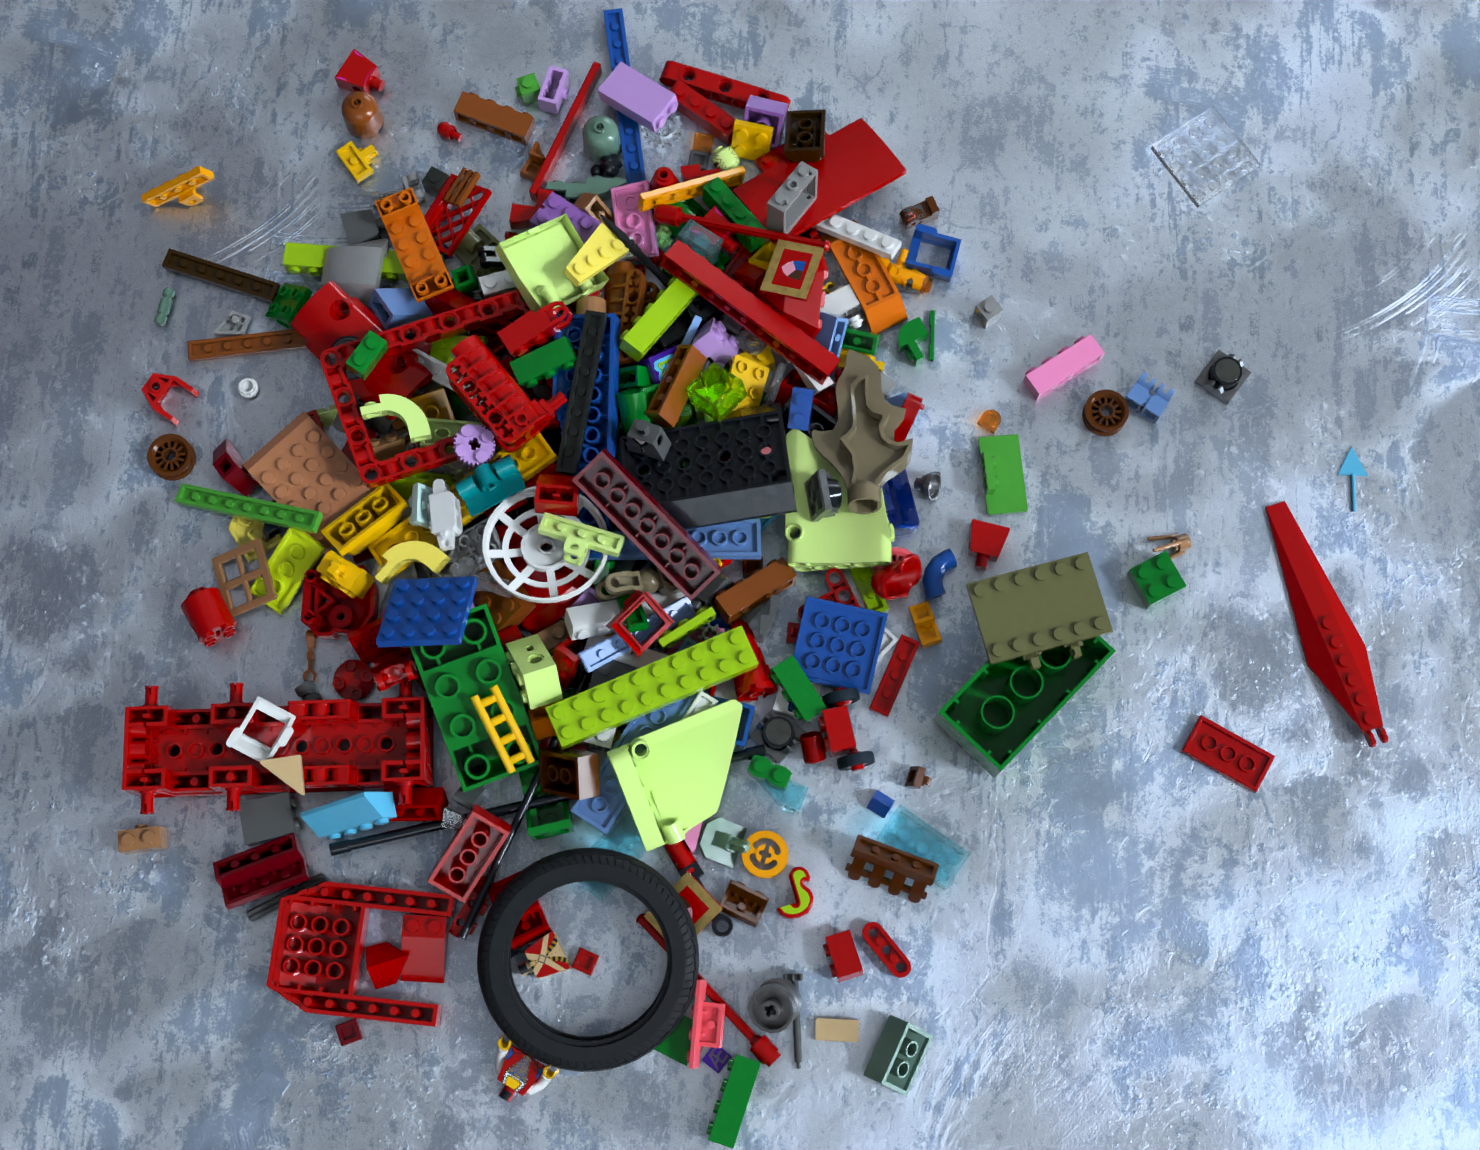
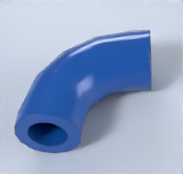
M950 548L934 556L925 567L922 583L927 601L946 594L943 587V577L946 572L957 567L955 556Z

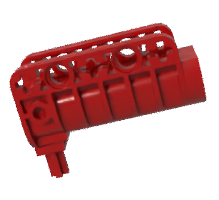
M477 335L465 338L451 349L453 360L446 367V374L451 388L480 423L485 426V429H489L492 432L495 441L507 453L516 452L538 435L555 418L554 411L568 401L561 392L557 393L547 402L543 398L538 402L535 399L531 400ZM455 367L457 370L452 373L451 368ZM514 443L515 445L514 447H511L510 445L507 447L505 446L506 444Z

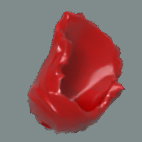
M908 554L898 562L874 572L871 577V586L874 593L879 598L885 600L900 597L908 598L909 589L911 586H915L922 577L919 556L917 554Z

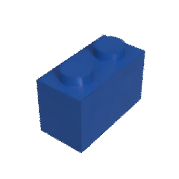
M793 387L787 428L809 430L815 389Z

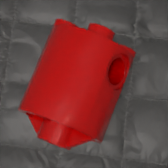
M198 587L192 590L181 604V609L196 633L198 642L204 644L205 647H211L217 643V640L223 637L230 638L236 634L237 622L230 614L229 607L217 587Z

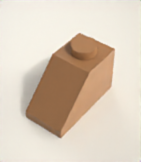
M583 192L573 204L593 218L603 222L606 226L607 224L600 217V214L615 225L614 214L597 194Z

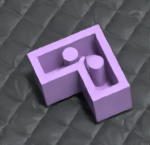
M714 317L697 329L692 345L706 358L710 357L714 362L727 363L739 351L737 339L734 336H730L726 332L724 324L721 321L717 322Z

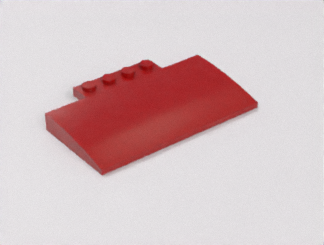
M862 118L831 135L825 132L824 158L818 162H804L818 170L817 199L788 234L798 236L907 174V170L894 153ZM785 143L754 160V164L761 174L732 189L735 196L766 229L767 202L800 163L790 162L786 159L784 154ZM770 240L775 246L777 245L778 241Z

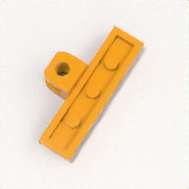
M196 166L192 170L180 174L178 177L166 181L162 185L142 194V202L157 208L178 197L179 203L195 206L203 202V197L196 193V189L213 180L214 174L202 166Z

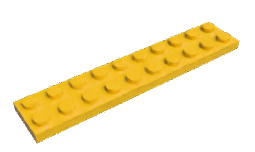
M539 433L516 452L507 453L502 449L487 463L493 464V462L510 454L525 483L556 461L558 457L541 433ZM473 470L472 472H470L468 475H466L465 477H463L462 479L466 478V477L469 476V475L475 474V473H474V470ZM455 484L450 487V491L460 500L463 527L485 512L483 511L471 517L465 501L456 490ZM408 517L377 539L368 548L379 566L388 562L382 555L397 544L407 541H422L436 547L439 545L438 539L430 532L429 528L411 525L408 522ZM414 562L408 563L401 567L400 570L394 575V577Z

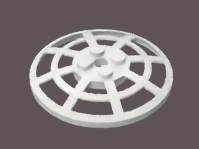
M536 486L505 499L493 511L484 529L482 539L483 555L491 576L508 593L529 602L556 603L570 599L589 588L602 572L608 555L602 553L600 563L595 572L585 568L589 559L590 549H588L582 565L576 566L564 562L565 541L538 534V527L544 514L535 513V509H531L513 520L504 513L508 508L521 500L533 496L535 498ZM580 494L578 513L584 507L595 518L599 528L608 531L599 510L592 502ZM537 515L538 524L531 527L528 531L520 526L525 520ZM558 515L582 523L576 516ZM499 519L508 526L503 538L502 550H490L491 533ZM513 532L522 537L521 548L509 549ZM548 543L552 545V549L550 551H543L541 546ZM523 557L528 565L520 573L514 567L510 558ZM491 558H504L507 568L516 577L509 585L504 583L496 573ZM563 566L573 570L565 578L556 581L555 570ZM534 570L546 572L548 582H538L528 577ZM579 574L589 579L577 590L558 596L557 587L570 582ZM523 583L538 588H549L550 598L530 597L516 590Z

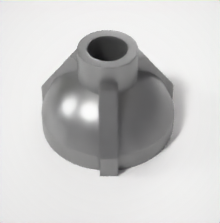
M935 471L927 473L922 478L917 477L914 481V488L920 490L922 495L928 500L936 501L941 489V473Z

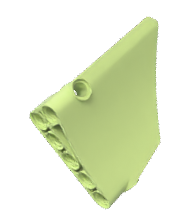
M792 429L788 432L786 443L797 512L785 514V536L788 539V566L796 571L808 572L830 570L832 568L848 569L892 564L891 542L895 539L893 524L889 523L882 488L880 489L881 508L877 512L871 514L851 512L848 509L847 489L841 475L816 451L813 441L809 436L797 429ZM825 469V472L831 473V479L838 480L842 492V502L835 516L822 518L818 522H812L804 483L817 470ZM800 531L799 537L794 539L795 533Z

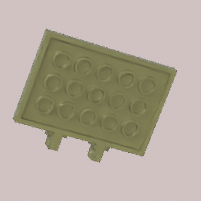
M1088 552L966 584L990 665L1022 657L1023 661L1028 660L1031 671L1040 669L1041 663L1038 655H1041L1042 651L1061 646L1069 649L1071 659L1074 660L1082 656L1080 646H1083L1084 640L1113 632Z

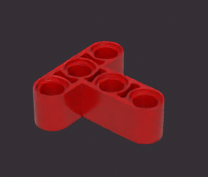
M836 568L828 570L825 576V586L828 593L818 598L860 607L842 571ZM837 576L840 581L838 583H831L829 577ZM841 593L847 594L849 599L841 601L838 595ZM804 604L800 606V608L798 609L797 619L799 623L801 621V613L803 612Z

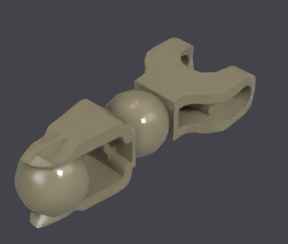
M657 566L654 569L644 568L640 571H622L609 574L604 581L596 585L594 590L597 599L603 602L617 600V597L630 595L636 590L647 591L649 594L659 591L663 596L680 593L681 591L675 585H669L665 581V575ZM605 587L610 595L602 594L601 588Z

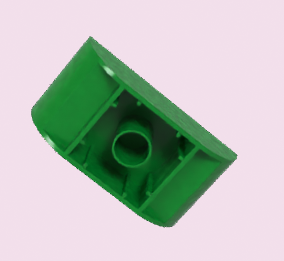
M487 603L470 609L460 645L410 646L463 792L539 764L538 750L540 749ZM496 684L535 759L530 764H527L525 759L513 764L516 771L511 774L507 773L470 697L478 694L480 700L491 695L490 687ZM497 702L484 707L490 719L502 713ZM506 721L494 726L500 738L511 732ZM516 740L504 745L509 757L521 751Z

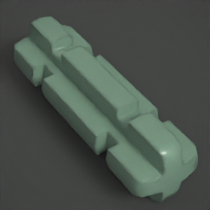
M168 287L163 290V297L157 309L158 314L154 319L155 324L160 326L166 324V316L169 314L173 302L171 299L174 298L175 290Z

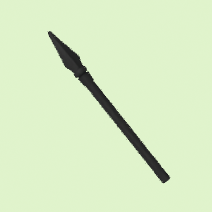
M600 214V217L610 230L625 244L626 248H629V252L636 256L668 288L667 284L670 279L641 251L633 239L630 240L625 232ZM692 302L687 306V309L692 314L701 317L703 325L709 321Z

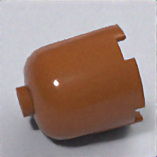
M355 91L347 95L343 100L341 106L342 116L350 134L363 140L377 136L379 134L378 131L384 125V116L375 98L368 92Z

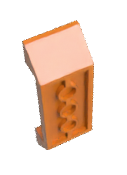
M412 187L375 201L417 303L455 288Z
M826 233L819 235L822 237V241L828 240L830 242V249L827 253H832L845 279L853 289L864 312V321L870 332L878 334L908 320L901 294L878 254Z

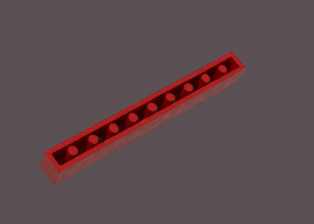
M677 240L664 254L660 264L661 267L819 384L823 385L840 362V359L833 352L821 346L818 341L794 326L784 316L771 309L768 304L763 303L753 293L740 286L737 281L731 279L719 268L709 263L703 256L698 255L687 244Z

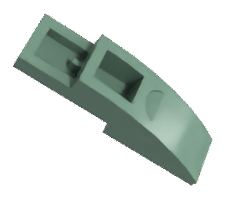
M595 175L587 177L586 184L578 181L564 183L559 180L547 182V190H554V193L574 204L583 192L597 194L602 201L611 199L610 188L627 184L626 179L621 177L603 178L602 176Z

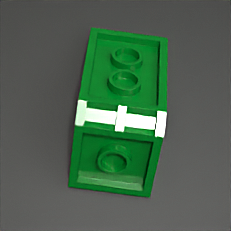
M537 768L519 772L524 796ZM539 784L533 798L548 795L549 793L541 792ZM569 801L526 811L528 835L533 841L575 832Z

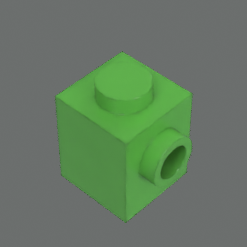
M535 73L516 78L517 86L514 88L517 97L522 98L524 106L538 102L537 98L541 89Z

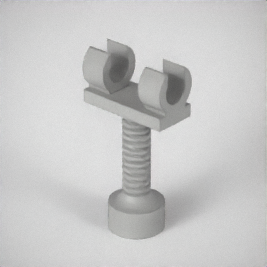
M417 173L402 176L404 188L379 194L378 191L370 193L374 208H377L375 201L405 190L409 186L418 185L420 182ZM422 190L414 192L418 203L425 201Z

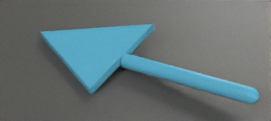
M1351 447L1337 475L1351 476L1352 511L1356 512L1355 476L1368 475L1354 449Z

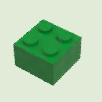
M1167 551L1129 569L1127 573L1146 609L1182 592L1186 588L1185 582Z

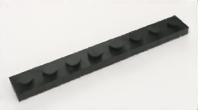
M586 310L555 469L559 473L578 474L608 317L604 312Z

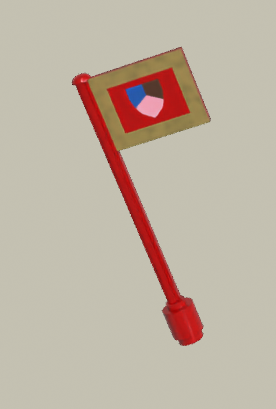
M661 204L657 205L654 210V220L658 221L659 224L678 227L682 223H688L778 241L760 288V292L807 301L824 252L830 249V242L828 240L822 241L689 215L682 212V208Z
M689 871L673 885L691 915L697 935L724 909ZM650 910L646 914H640L636 919V923H639L667 952L664 936ZM698 973V978H697V980H698V979H704V978ZM707 982L706 995L712 1002L726 1004L725 1016L750 1041L749 1044L752 1047L749 1050L763 1065L766 1064L770 1067L781 1056L778 1052L779 1049L765 1034L762 1037L759 1034L757 1035Z

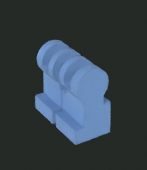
M1143 372L1126 395L1125 400L1128 407L1136 413L1143 406L1144 408L1140 415L1155 424L1175 390L1170 388L1168 393H1163L1162 390L1165 384L1162 383L1160 387L1155 389L1154 396L1150 395L1149 391L1154 389V383L1157 379L1153 377L1151 382L1147 383L1145 379L1148 374Z

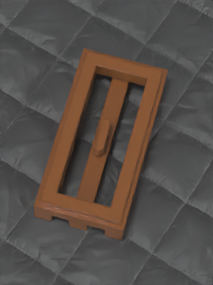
M463 167L443 198L444 201L461 208L481 177L480 174Z

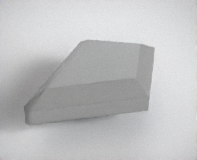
M232 310L213 333L214 335H244L251 317Z

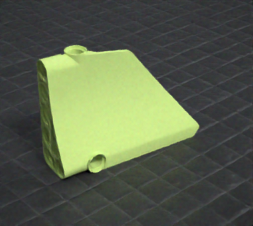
M728 700L634 738L630 743L607 752L646 852L665 844L672 845L684 840L687 831L718 811L743 705L737 700ZM638 744H644V751L639 754L635 753V747Z

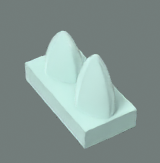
M421 483L413 485L412 495L407 500L409 507H412V514L408 522L413 526H421L428 529L431 515L428 512L427 503H429V495L433 494V488Z

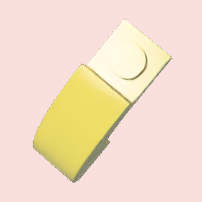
M403 542L393 546L382 555L388 562L378 568L375 578L382 584L387 585L401 567L411 562L423 563L433 572L439 574L451 558L427 542Z

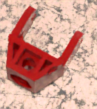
M153 373L141 389L142 393L156 414L177 426L179 420L164 411L161 402L172 387H180L196 398L199 396V392L177 376ZM155 386L160 387L158 390L153 389Z

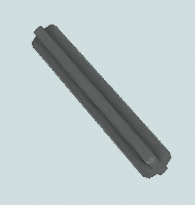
M320 873L246 912L250 921H255L278 909L280 898L317 886L327 880L324 874Z

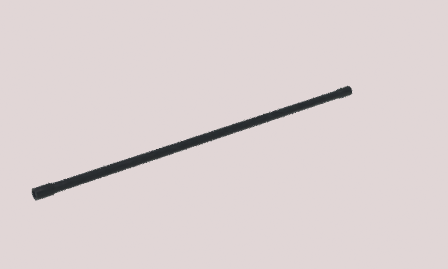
M762 744L733 752L730 764L752 760L754 755L766 757L765 745ZM554 794L535 797L532 799L527 810L574 799ZM522 801L485 810L497 817L517 813ZM468 813L444 818L442 821H431L352 840L347 839L330 843V854L335 856L360 848L460 826Z

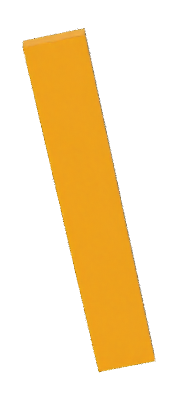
M743 166L641 193L637 208L639 212H644L656 208L657 205H669L702 196V187L717 177L728 188L741 185L746 170Z

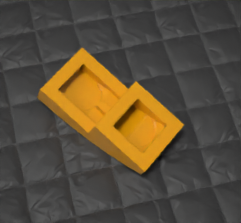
M928 601L908 607L922 648L942 643V638Z

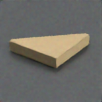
M301 755L260 760L261 765L300 795H305Z

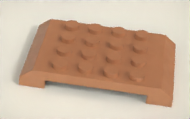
M305 411L243 464L246 470L277 503L318 511L324 515L316 534L306 532L326 547L323 552L324 554L329 552L333 546L324 537L321 530L376 489L366 487L363 484L357 467Z

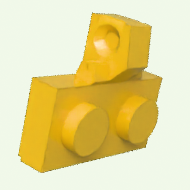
M350 141L336 150V154L357 183H360L374 173L369 164L372 163L371 160L378 155V152L372 144L365 149H357L353 142Z

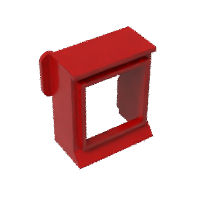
M640 590L634 591L623 602L624 608L605 625L608 629H613L632 650L630 654L634 658L640 657L674 623L671 617L647 591ZM645 601L663 622L639 644L621 623Z

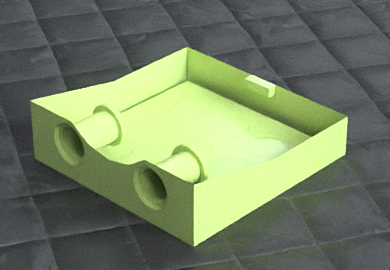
M567 214L502 241L495 248L496 253L523 299L533 312L554 301H563L566 306L581 297L602 289L609 280L602 270L576 287L563 274L567 265L584 245Z

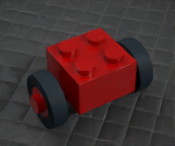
M841 687L822 696L825 706L831 709L822 710L821 717H818V726L820 732H824L825 753L829 752L830 758L847 754L837 759L840 771H860L865 766L875 763L873 751L861 752L856 749L847 706L860 700L857 688L845 689V687Z

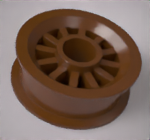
M1099 390L1093 393L1088 398L1082 411V419L1089 431L1098 436H1112L1118 433L1129 416V407L1122 395L1113 390ZM1101 410L1108 411L1110 416H1104Z
M165 434L152 442L148 449L147 460L151 469L158 476L165 480L176 481L185 478L191 473L196 463V453L194 448L182 436ZM176 454L173 460L168 461L170 455Z

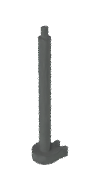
M803 973L783 974V979L791 981L799 991V981L803 980ZM799 1013L793 1021L794 1056L797 1069H801L802 1062Z

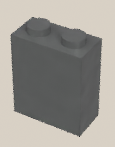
M285 792L240 802L239 813L245 845L255 846L264 844L291 833L299 836V830L302 829L300 818L296 816L295 809H298L297 798L293 797V794Z

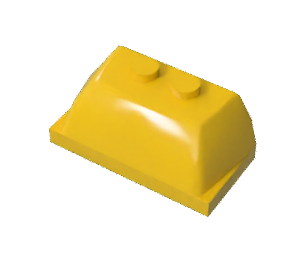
M387 483L369 493L323 528L321 533L342 557L346 554L351 556L358 555L367 550L368 546L397 526L404 517V509L409 505Z

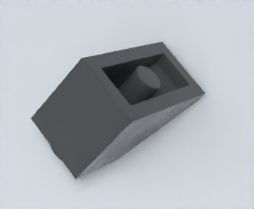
M485 785L467 792H463L462 787H460L453 795L452 800L471 810L474 804L481 806L488 790L484 788Z

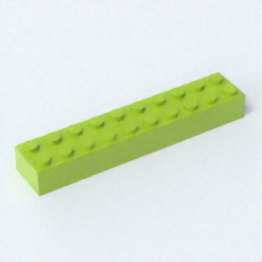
M741 625L545 707V710L561 749L564 750L757 668L759 663Z

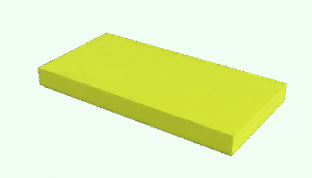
M288 528L267 561L278 597L265 604L278 614H284L305 580L304 577H307L304 575L305 572L313 569L326 547L305 531ZM262 576L256 578L250 588L251 593L257 598L267 594Z

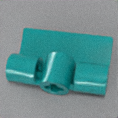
M510 454L493 462V464L485 463L476 467L474 470L475 474L469 475L455 483L456 490L465 501L471 517L526 489L520 471Z

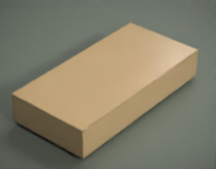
M815 1018V1040L858 1042L859 1020Z

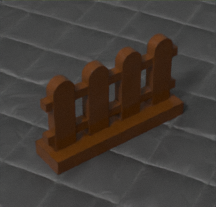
M858 834L850 855L854 859L852 864L847 863L845 870L849 871L848 877L852 880H859L863 876L869 879L868 884L873 888H878L880 884L889 886L888 892L890 894L899 895L903 891L909 894V901L918 903L921 899H926L927 892H924L927 885H933L939 864ZM866 862L874 865L872 871L864 869ZM886 870L894 872L892 879L884 877ZM906 878L914 880L912 887L904 884Z

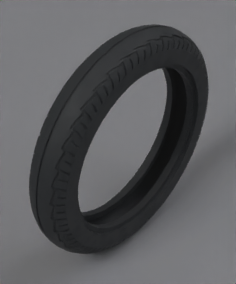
M576 848L551 854L532 863L519 872L502 889L490 907L481 929L477 952V970L486 1006L498 1027L513 1044L534 1059L545 1064H551L553 1067L570 1071L595 1072L621 1067L638 1060L658 1047L673 1032L686 1013L694 994L699 971V947L694 923L684 901L675 888L659 872L643 861L618 851L602 848ZM592 881L607 883L635 896L650 910L657 920L667 949L665 978L651 1006L630 1025L618 1031L600 1036L571 1035L556 1030L542 1022L521 999L511 971L512 940L523 914L546 893L560 886L575 882Z

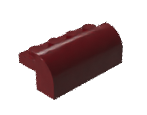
M295 833L213 862L215 880L222 888L225 907L228 910L310 879L307 869L309 867L308 861Z

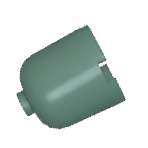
M599 115L590 118L584 124L582 131L584 152L593 162L600 163V159L604 155L620 154L622 148L618 126L614 120L607 116Z

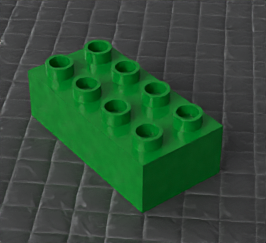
M1099 636L1084 640L1083 646H1080L1082 656L1074 660L1071 659L1069 649L1063 648V646L1042 651V654L1038 655L1041 668L1032 671L1028 660L1023 661L1022 657L990 665L989 661H987L938 711L933 721L995 778L1116 650Z

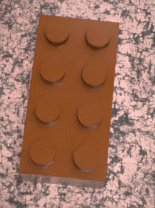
M504 558L492 563L496 573L507 585L516 578L507 568ZM487 567L471 575L476 576L478 581L473 599L478 606L487 603L497 633L515 624L518 626L536 607L534 602L517 598L505 591L494 580ZM523 585L516 590L521 594L529 596Z

